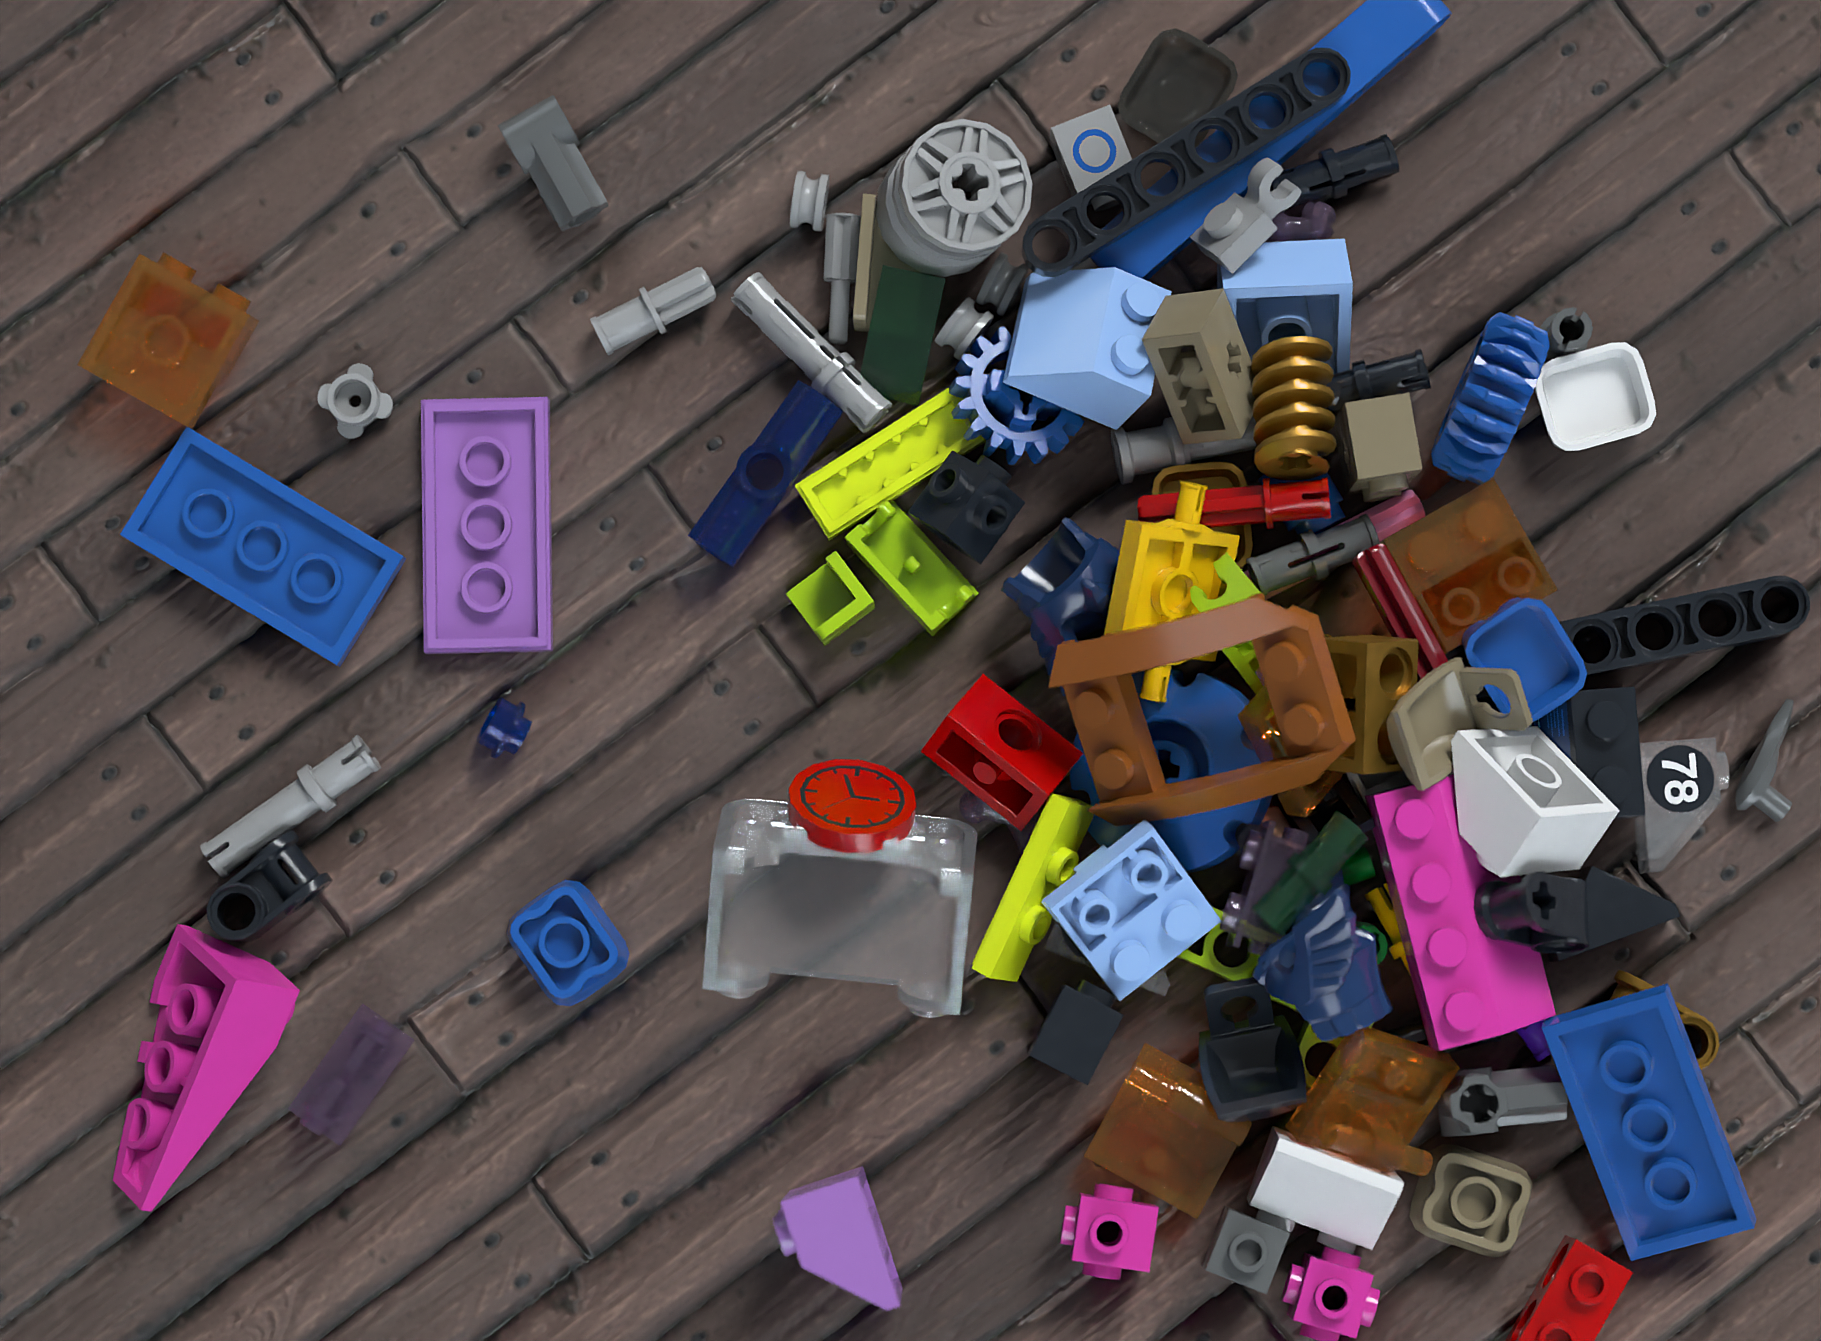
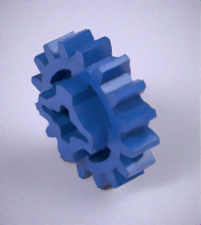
M1005 326L999 327L992 336L991 342L980 336L969 349L972 355L964 354L957 363L955 370L961 376L956 377L949 387V393L963 398V400L956 405L951 414L953 419H969L971 425L963 436L967 441L975 439L980 435L987 440L983 455L988 458L999 447L1006 450V459L1010 465H1015L1024 451H1027L1033 464H1037L1047 455L1048 448L1056 454L1060 453L1069 443L1067 435L1075 436L1084 421L1075 412L1020 389H1012V386L1003 383L1006 367L1004 370L993 369L990 374H983L984 370L990 365L1001 360H1008L1012 337ZM1023 401L1027 402V404L1024 406V408H1023ZM1049 416H1055L1053 422L1048 426L1031 431L1032 425L1036 420L1046 421Z

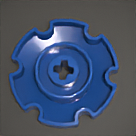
M1172 668L1166 702L1150 701L1139 697L1166 784L1219 774L1275 759L1272 751L1257 749L1254 744V733L1263 725V720L1258 711L1240 691L1220 678L1199 673L1194 682L1187 686L1182 670ZM1145 670L1132 674L1138 697L1139 693H1141ZM1077 732L1073 745L1083 755L1070 770L1071 788L1076 791L1087 792L1091 799L1090 806H1094L1100 800ZM1166 763L1180 766L1178 778L1164 775ZM1272 795L1221 809L1150 821L1148 823L1154 827L1186 873L1197 872L1223 862L1240 849L1235 836L1236 829L1243 822L1260 825L1266 815ZM1094 815L1088 832L1100 846L1104 845L1108 849L1139 823L1116 827Z

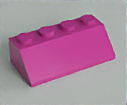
M1454 773L1447 775L1444 779L1424 791H1418L1413 784L1364 796L1369 815L1376 826L1373 828L1429 1047L1441 1051L1503 1035L1555 1016L1556 1012L1540 952L1531 950V947L1493 940L1487 937L1478 925L1474 911V898L1478 887L1490 881H1502L1513 884L1521 882L1520 875L1500 877L1486 869L1478 861L1474 848L1459 834Z

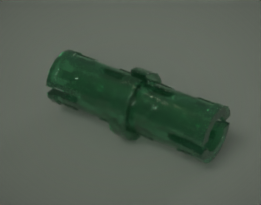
M1336 811L1320 833L1300 854L1293 852L1285 861L1288 868L1250 910L1271 930L1283 937L1289 927L1297 920L1296 918L1312 903L1319 893L1325 896L1332 889L1333 884L1330 881L1348 859L1367 842L1368 837L1346 816Z

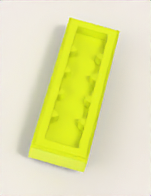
M949 388L795 484L796 490L829 541L876 512L877 508L885 501L892 502L933 476L952 450L964 456L987 441L981 435L969 441L963 437L971 425L969 419H953L951 414L963 398L950 394Z
M1053 793L1049 796L976 953L971 969L990 979L1018 981L1033 946L1044 938L1052 921V916L1041 903L1042 900L1075 873L1073 868L1079 862L1077 851L1094 816L1093 813L1087 811L1092 806L1071 797Z

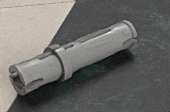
M760 272L751 275L737 288L734 296L731 298V302L748 316L812 381L811 388L820 397L826 395L848 416L862 433L871 430L885 417L892 404L854 368L855 360L847 352L840 354L774 289Z
M356 735L352 738V741L312 768L306 764L297 771L298 779L213 839L201 844L200 848L204 856H211L212 859L208 861L220 877L225 879L236 868L320 809L327 813L337 806L335 801L337 797L371 773L381 769L378 760L370 756L372 751L362 738Z

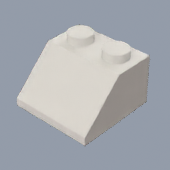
M1530 726L1524 731L1461 730L1457 731L1451 740L1459 834L1474 848L1478 861L1486 869L1500 877L1525 875L1533 872L1580 869L1619 812L1609 799L1537 726Z
M1272 1126L1247 1195V1201L1250 1206L1259 1208L1256 1216L1257 1220L1289 1232L1293 1231L1296 1222L1320 1231L1317 1238L1318 1242L1336 1250L1353 1254L1356 1245L1373 1250L1401 1194L1404 1182L1392 1169Z

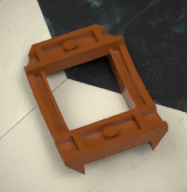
M1263 593L1253 594L1244 600L1185 617L1107 633L1100 638L1079 642H1075V639L1068 640L1057 646L1048 689L1063 686L1100 801L1087 811L1116 827L1141 823L1144 819L1150 822L1221 809L1313 783L1356 740L1318 615L1294 605L1285 609L1266 601ZM1251 640L1287 755L1232 771L1166 784L1131 673L1187 660Z

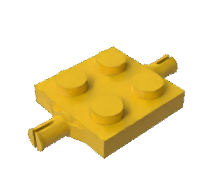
M1180 481L1174 519H1166L1158 523L1126 520L1104 635L1200 613L1191 600L1190 590L1192 586L1202 589L1209 600L1218 599L1225 593L1227 584L1220 580L1213 563L1225 553H1228L1235 561L1240 536L1225 531L1211 530L1207 526L1200 524L1208 486ZM1217 651L1145 670L1139 697L1150 701L1166 702L1172 665L1181 664L1191 659L1215 662Z

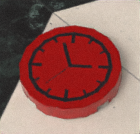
M833 759L812 764L796 774L788 790V819L795 829L799 824L801 828L807 830V839L822 848L841 853L876 852L884 848V841L897 837L898 843L908 836L915 822V793L903 776L883 765L856 759Z

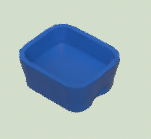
M1519 597L1511 599L1501 605L1498 611L1486 620L1477 621L1471 625L1462 637V645L1471 667L1512 669L1518 674L1530 709L1532 722L1542 718L1573 697L1584 686L1587 671L1583 659L1552 610L1540 599ZM1484 685L1500 713H1510L1511 707L1507 695L1494 685Z
M564 880L550 887L519 909L509 919L507 936L511 946L546 996L556 1005L573 1006L585 1000L616 978L627 967L630 953L625 940L590 890L578 881Z

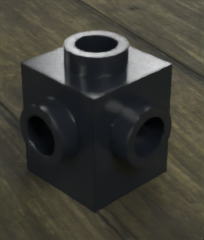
M952 450L940 468L933 474L927 486L908 510V513L942 542L977 563L982 564L1025 502L1006 486L1012 476L998 464L983 455H980L974 463Z

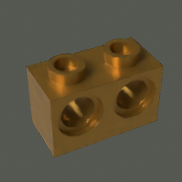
M1376 635L1325 638L1356 738L1351 746L1326 770L1363 775L1403 771L1389 740L1387 718L1397 701L1417 683L1418 640Z

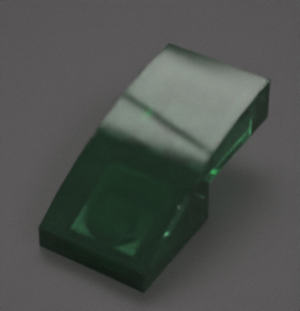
M886 265L882 267L860 374L887 400L919 406L946 282L945 278Z

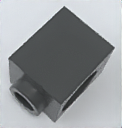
M1224 1206L1201 1266L1206 1271L1267 1295L1290 1233L1263 1223L1255 1217Z

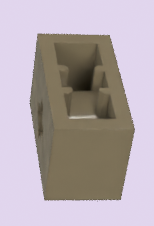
M1224 288L1165 296L1142 341L1183 445L1241 439L1253 416V405L1256 399L1252 394V384L1255 376L1251 370L1250 356Z
M1410 393L1348 402L1343 405L1335 418L1334 427L1346 495L1362 493L1364 502H1377L1402 496L1401 490L1409 488L1408 485L1422 470Z

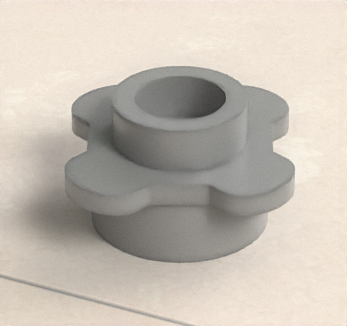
M358 363L350 366L347 374L341 375L332 384H324L319 389L317 395L319 405L324 409L330 410L338 421V432L348 439L360 437L366 425L376 418L385 419L389 417L393 410L392 398L388 394L379 391L373 382L374 374L372 369L365 364ZM357 395L361 398V404L358 407L350 405V398Z

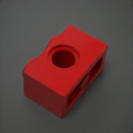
M985 674L980 676L947 714L921 750L923 754L1020 831L1024 829L1083 755L1079 749Z

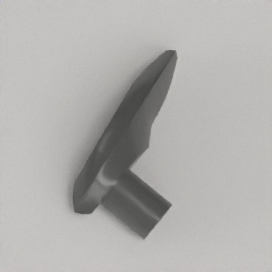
M1786 699L1777 712L1763 739L1746 765L1736 790L1735 801L1738 810H1746L1753 804L1775 822L1780 821L1792 806L1790 800L1769 784L1777 769L1779 748L1788 730L1794 705L1793 700Z

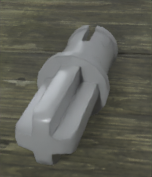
M696 267L648 292L645 287L640 288V296L598 317L595 316L590 321L609 356L614 353L613 351L659 329L661 334L667 332L664 327L665 325L713 302L716 298V292L706 271L702 267Z

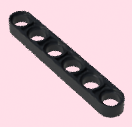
M1315 48L1303 53L1043 214L1028 226L1024 234L1022 256L1025 264L1034 273L1043 277H1056L1070 271L1331 109L1343 98L1350 84L1351 71L1346 59L1339 52L1330 48ZM1316 62L1330 65L1336 71L1338 77L1337 89L1325 96L1311 93L1303 82V71L1307 66ZM1271 96L1282 104L1284 120L1278 127L1263 129L1254 124L1249 115V105L1255 98ZM1207 129H1217L1223 132L1231 144L1229 156L1217 163L1203 160L1195 149L1196 136ZM1154 162L1169 165L1177 177L1176 188L1165 196H1155L1148 193L1141 182V172L1147 165ZM1099 196H1110L1116 199L1123 210L1121 223L1109 230L1095 227L1087 217L1088 203ZM1046 229H1055L1067 238L1069 252L1062 261L1046 263L1035 255L1032 241L1039 232Z

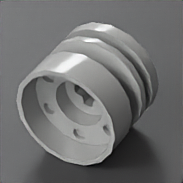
M958 119L935 125L920 136L906 150L905 154L890 167L878 188L876 217L883 240L899 260L920 273L947 277L972 270L1018 231L1030 210L1033 183L1026 158L1010 137L987 123ZM958 181L960 189H953L952 184ZM964 192L971 193L969 200H965Z

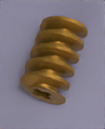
M1309 336L1280 338L1262 346L1252 357L1251 370L1255 376L1252 384V394L1256 399L1253 405V417L1256 421L1253 439L1257 445L1254 463L1257 469L1268 477L1281 480L1310 479L1326 474L1330 468L1328 461L1321 458L1333 452L1336 447V439L1332 434L1327 433L1335 424V416L1326 409L1334 401V392L1325 386L1333 378V369L1329 364L1324 363L1331 358L1333 353L1332 346L1328 341Z

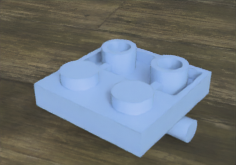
M1145 819L1108 849L1102 845L1073 868L1076 874L1041 902L1054 920L1060 923L1111 993L1119 1001L1221 922V919L1157 831Z

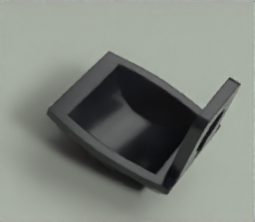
M1254 977L1207 987L1203 995L1209 1030L1199 1032V1060L1206 1094L1218 1120L1244 1122L1264 1119L1288 1112L1307 1102L1306 1074L1298 1043L1284 1015L1273 1017L1270 994L1266 991L1265 986L1259 984ZM1237 996L1252 997L1256 1000L1255 1006L1247 1012L1248 1020L1234 1023L1232 1015L1221 1011V1007L1225 1002Z

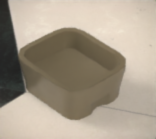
M1441 1144L1429 1152L1423 1163L1411 1201L1409 1217L1414 1228L1427 1237L1485 1256L1501 1257L1512 1251L1519 1238L1531 1200L1533 1184L1527 1171L1516 1164L1458 1145Z

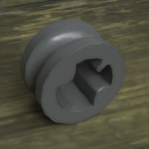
M1001 252L980 289L976 303L981 306L986 303H992L997 307V314L1004 317L1014 302L1029 267L1024 263L1019 266L1011 265L1008 261V255Z

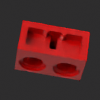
M1565 1235L1505 1341H1595L1633 1272L1581 1241Z

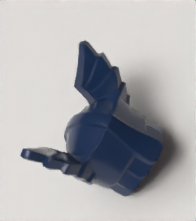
M1067 517L1061 520L1062 523L1058 531L1015 578L1008 577L1001 588V591L1016 602L1019 609L1031 621V638L1037 642L1039 655L1045 659L1047 673L1050 677L1059 644L1074 639L1075 642H1078V638L1085 637L1098 629H1105L1120 553L1116 546H1112L1103 538L1097 539L1088 532L1083 531ZM1060 686L1062 695L1066 696L1063 686Z
M1334 860L1327 861L1310 884L1290 903L1293 931L1271 944L1257 959V964L1252 973L1256 981L1265 986L1266 991L1271 996L1294 1005L1301 1016L1310 1023L1314 1034L1321 1041H1330L1337 1037L1349 1036L1357 1030L1369 1027L1372 1023L1393 1011L1380 978L1376 937L1369 931L1356 927V915L1350 907V887L1348 884H1344L1341 865Z

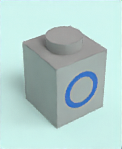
M1110 105L1051 127L1049 141L1072 197L1132 160ZM1099 196L1089 202L1088 205L1092 204L1094 211L1098 212L1120 203L1110 196Z

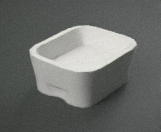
M1626 342L1609 343L1552 359L1543 364L1542 372L1535 385L1537 399L1549 439L1555 447L1564 451H1580L1638 435L1650 428L1656 417L1655 400L1643 360L1638 350Z

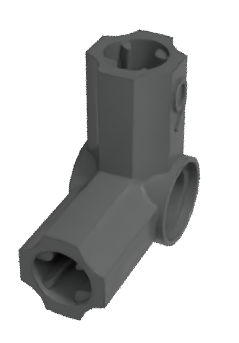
M1556 1065L1492 1071V1067H1476L1434 1072L1441 1137L1498 1132V1126L1552 1123L1557 1120H1567V1093Z

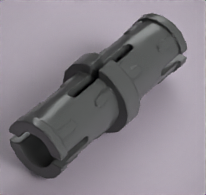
M1367 514L1359 516L1358 519L1314 534L1311 529L1298 534V541L1255 558L1250 557L1246 559V565L1252 583L1265 596L1271 591L1309 577H1313L1316 582L1329 577L1330 569L1353 561L1357 554L1373 545L1380 544L1371 519ZM1338 544L1337 549L1331 550L1318 556H1314L1312 558L1306 559L1300 563L1288 567V564L1292 561H1295L1308 555H1312L1314 553L1320 552L1326 548Z

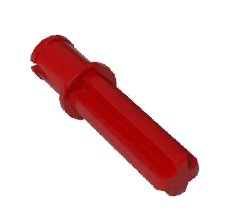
M1328 477L1321 478V480L1270 484L1269 478H1263V485L1206 490L1200 524L1212 528L1266 523L1267 529L1274 528L1273 522L1324 517L1325 519H1331ZM1179 492L1144 495L1138 498V521L1158 523L1166 519H1174Z

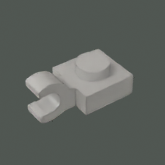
M1268 157L1259 161L1252 168L1248 177L1246 196L1243 198L1234 192L1225 202L1214 207L1207 214L1204 223L1190 236L1192 241L1206 256L1232 274L1278 229L1271 220L1281 211L1291 207L1298 200L1302 192L1287 179L1283 180L1276 189L1270 191L1271 183L1282 173L1283 168Z

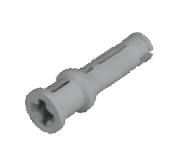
M1252 416L1241 439L1183 445L1173 417L1165 418L1161 426L1125 432L1122 427H1119L1117 430L1112 428L1111 443L1119 480L1122 485L1133 482V478L1136 475L1162 471L1164 468L1176 465L1191 464L1192 461L1255 450L1257 445L1253 439V432L1256 421Z

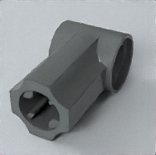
M554 95L498 125L525 175L530 173L540 191L543 202L561 231L582 225L596 217L598 213L609 206L577 148L580 142Z

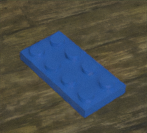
M187 426L120 533L124 538L339 667L343 664L406 561V558Z
M1664 984L1546 1018L1542 1025V1031L1630 1260L1633 1261L1754 1229L1757 1219L1669 985Z

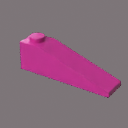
M177 924L153 983L150 1003L160 1005L152 1042L141 1041L137 1062L145 1063V1079L141 1098L134 1099L128 1104L113 1175V1181L140 1210L150 1212L160 1202L276 1049L286 1024L292 1018L295 1001L300 992L270 962L190 926Z

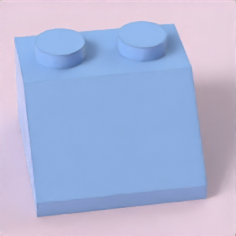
M1345 239L1264 242L1233 274L1217 263V289L1224 288L1251 362L1253 355L1267 343L1285 337L1309 336L1328 341L1332 346V356L1324 363L1330 365L1333 369V374L1350 370L1353 282Z
M1116 267L1070 270L1056 277H1043L1036 273H1030L1025 279L1003 383L1117 430L1151 396L1155 372L1142 338L1164 297L1171 295L1172 291Z

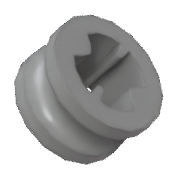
M797 171L791 204L790 227L798 228L801 223L807 222L813 226V231H822L828 198L829 175L821 174L818 179L812 180L807 177L805 171Z
M970 297L966 298L955 310L935 339V343L940 347L943 345L952 346L955 350L954 357L957 360H960L964 354L970 352L969 349L976 339L983 336L994 319V315L989 311L984 314L978 313L974 308L975 301Z

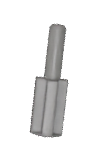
M831 213L825 215L824 281L831 282L828 340L832 344H845L848 338L850 283H856L861 216L851 213Z

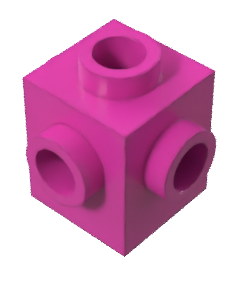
M1095 1183L1093 1195L1079 1193L1077 1207L1065 1205L1060 1244L1071 1245L1070 1258L1072 1261L1083 1262L1082 1274L1120 1280L1122 1268L1149 1272L1159 1207L1155 1204L1132 1201L1133 1189ZM1104 1221H1114L1119 1227L1118 1235L1109 1242L1100 1241L1096 1236L1098 1226Z
M1324 1246L1321 1257L1304 1252L1301 1266L1291 1264L1281 1301L1290 1304L1287 1315L1291 1319L1302 1323L1300 1335L1318 1341H1338L1340 1334L1356 1338L1360 1325L1371 1326L1377 1309L1380 1290L1371 1287L1374 1275L1366 1270L1359 1269L1362 1257ZM1333 1285L1340 1286L1345 1292L1343 1305L1336 1310L1325 1308L1322 1303L1324 1290Z

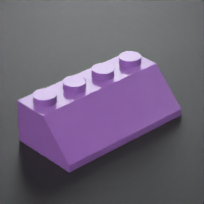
M863 1166L790 1190L780 1201L781 1210L773 1217L784 1255L787 1256L797 1252L801 1267L887 1311L900 1307L903 1288Z

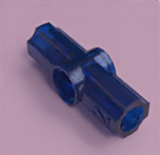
M798 380L755 442L741 453L735 470L692 528L688 537L718 560L734 568L779 503L783 502L791 494L795 481L844 412L814 388ZM762 459H772L778 462L784 469L782 480L775 488L769 490L757 489L748 482V473L751 466Z

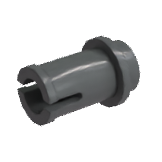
M1571 307L1554 313L1545 319L1540 329L1548 333L1550 347L1547 351V357L1552 360L1580 352L1587 348L1588 340L1593 330L1592 321L1587 313L1583 311L1580 316L1575 315L1577 308ZM1559 327L1568 329L1572 333L1574 340H1570L1567 344H1562L1564 337L1561 335Z

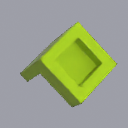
M836 551L825 558L826 564L786 593V596L824 646L875 609L874 600Z

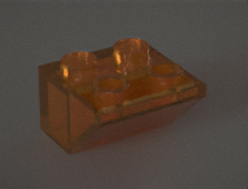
M1494 478L1380 542V544L1383 543L1387 546L1444 653L1461 645L1463 634L1471 625L1477 621L1486 620L1495 614L1499 607L1507 601L1517 597L1542 600L1558 590Z

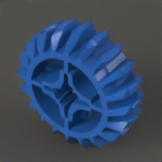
M1502 312L1495 314L1487 321L1465 365L1431 450L1433 466L1447 471L1448 476L1463 482L1468 480L1480 486L1494 476L1525 413L1550 347L1547 331L1533 325L1534 322L1517 315L1512 317Z

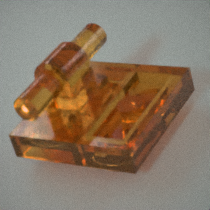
M1370 1027L1357 1030L1349 1036H1344L1309 1089L1307 1102L1296 1109L1286 1124V1128L1296 1141L1350 1157L1356 1164L1386 1173L1398 1169L1414 1175L1425 1176L1432 1168V1155L1428 1151L1409 1146V1143L1460 1067L1446 1052Z
M1144 1043L1083 1156L1198 1219L1236 1146L1242 1144L1252 1123L1250 1121L1229 1122L1218 1120L1207 1097L1202 1074Z

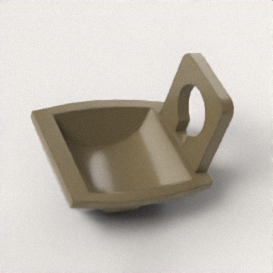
M1454 658L1423 677L1397 701L1387 718V730L1392 749L1404 773L1418 791H1424L1454 771L1451 740L1457 731L1478 729L1524 731L1532 724L1533 720L1520 678L1514 670L1464 667L1461 658ZM1487 684L1498 687L1507 695L1510 701V713H1499L1492 709L1488 703L1478 702L1475 694L1481 692L1484 685Z

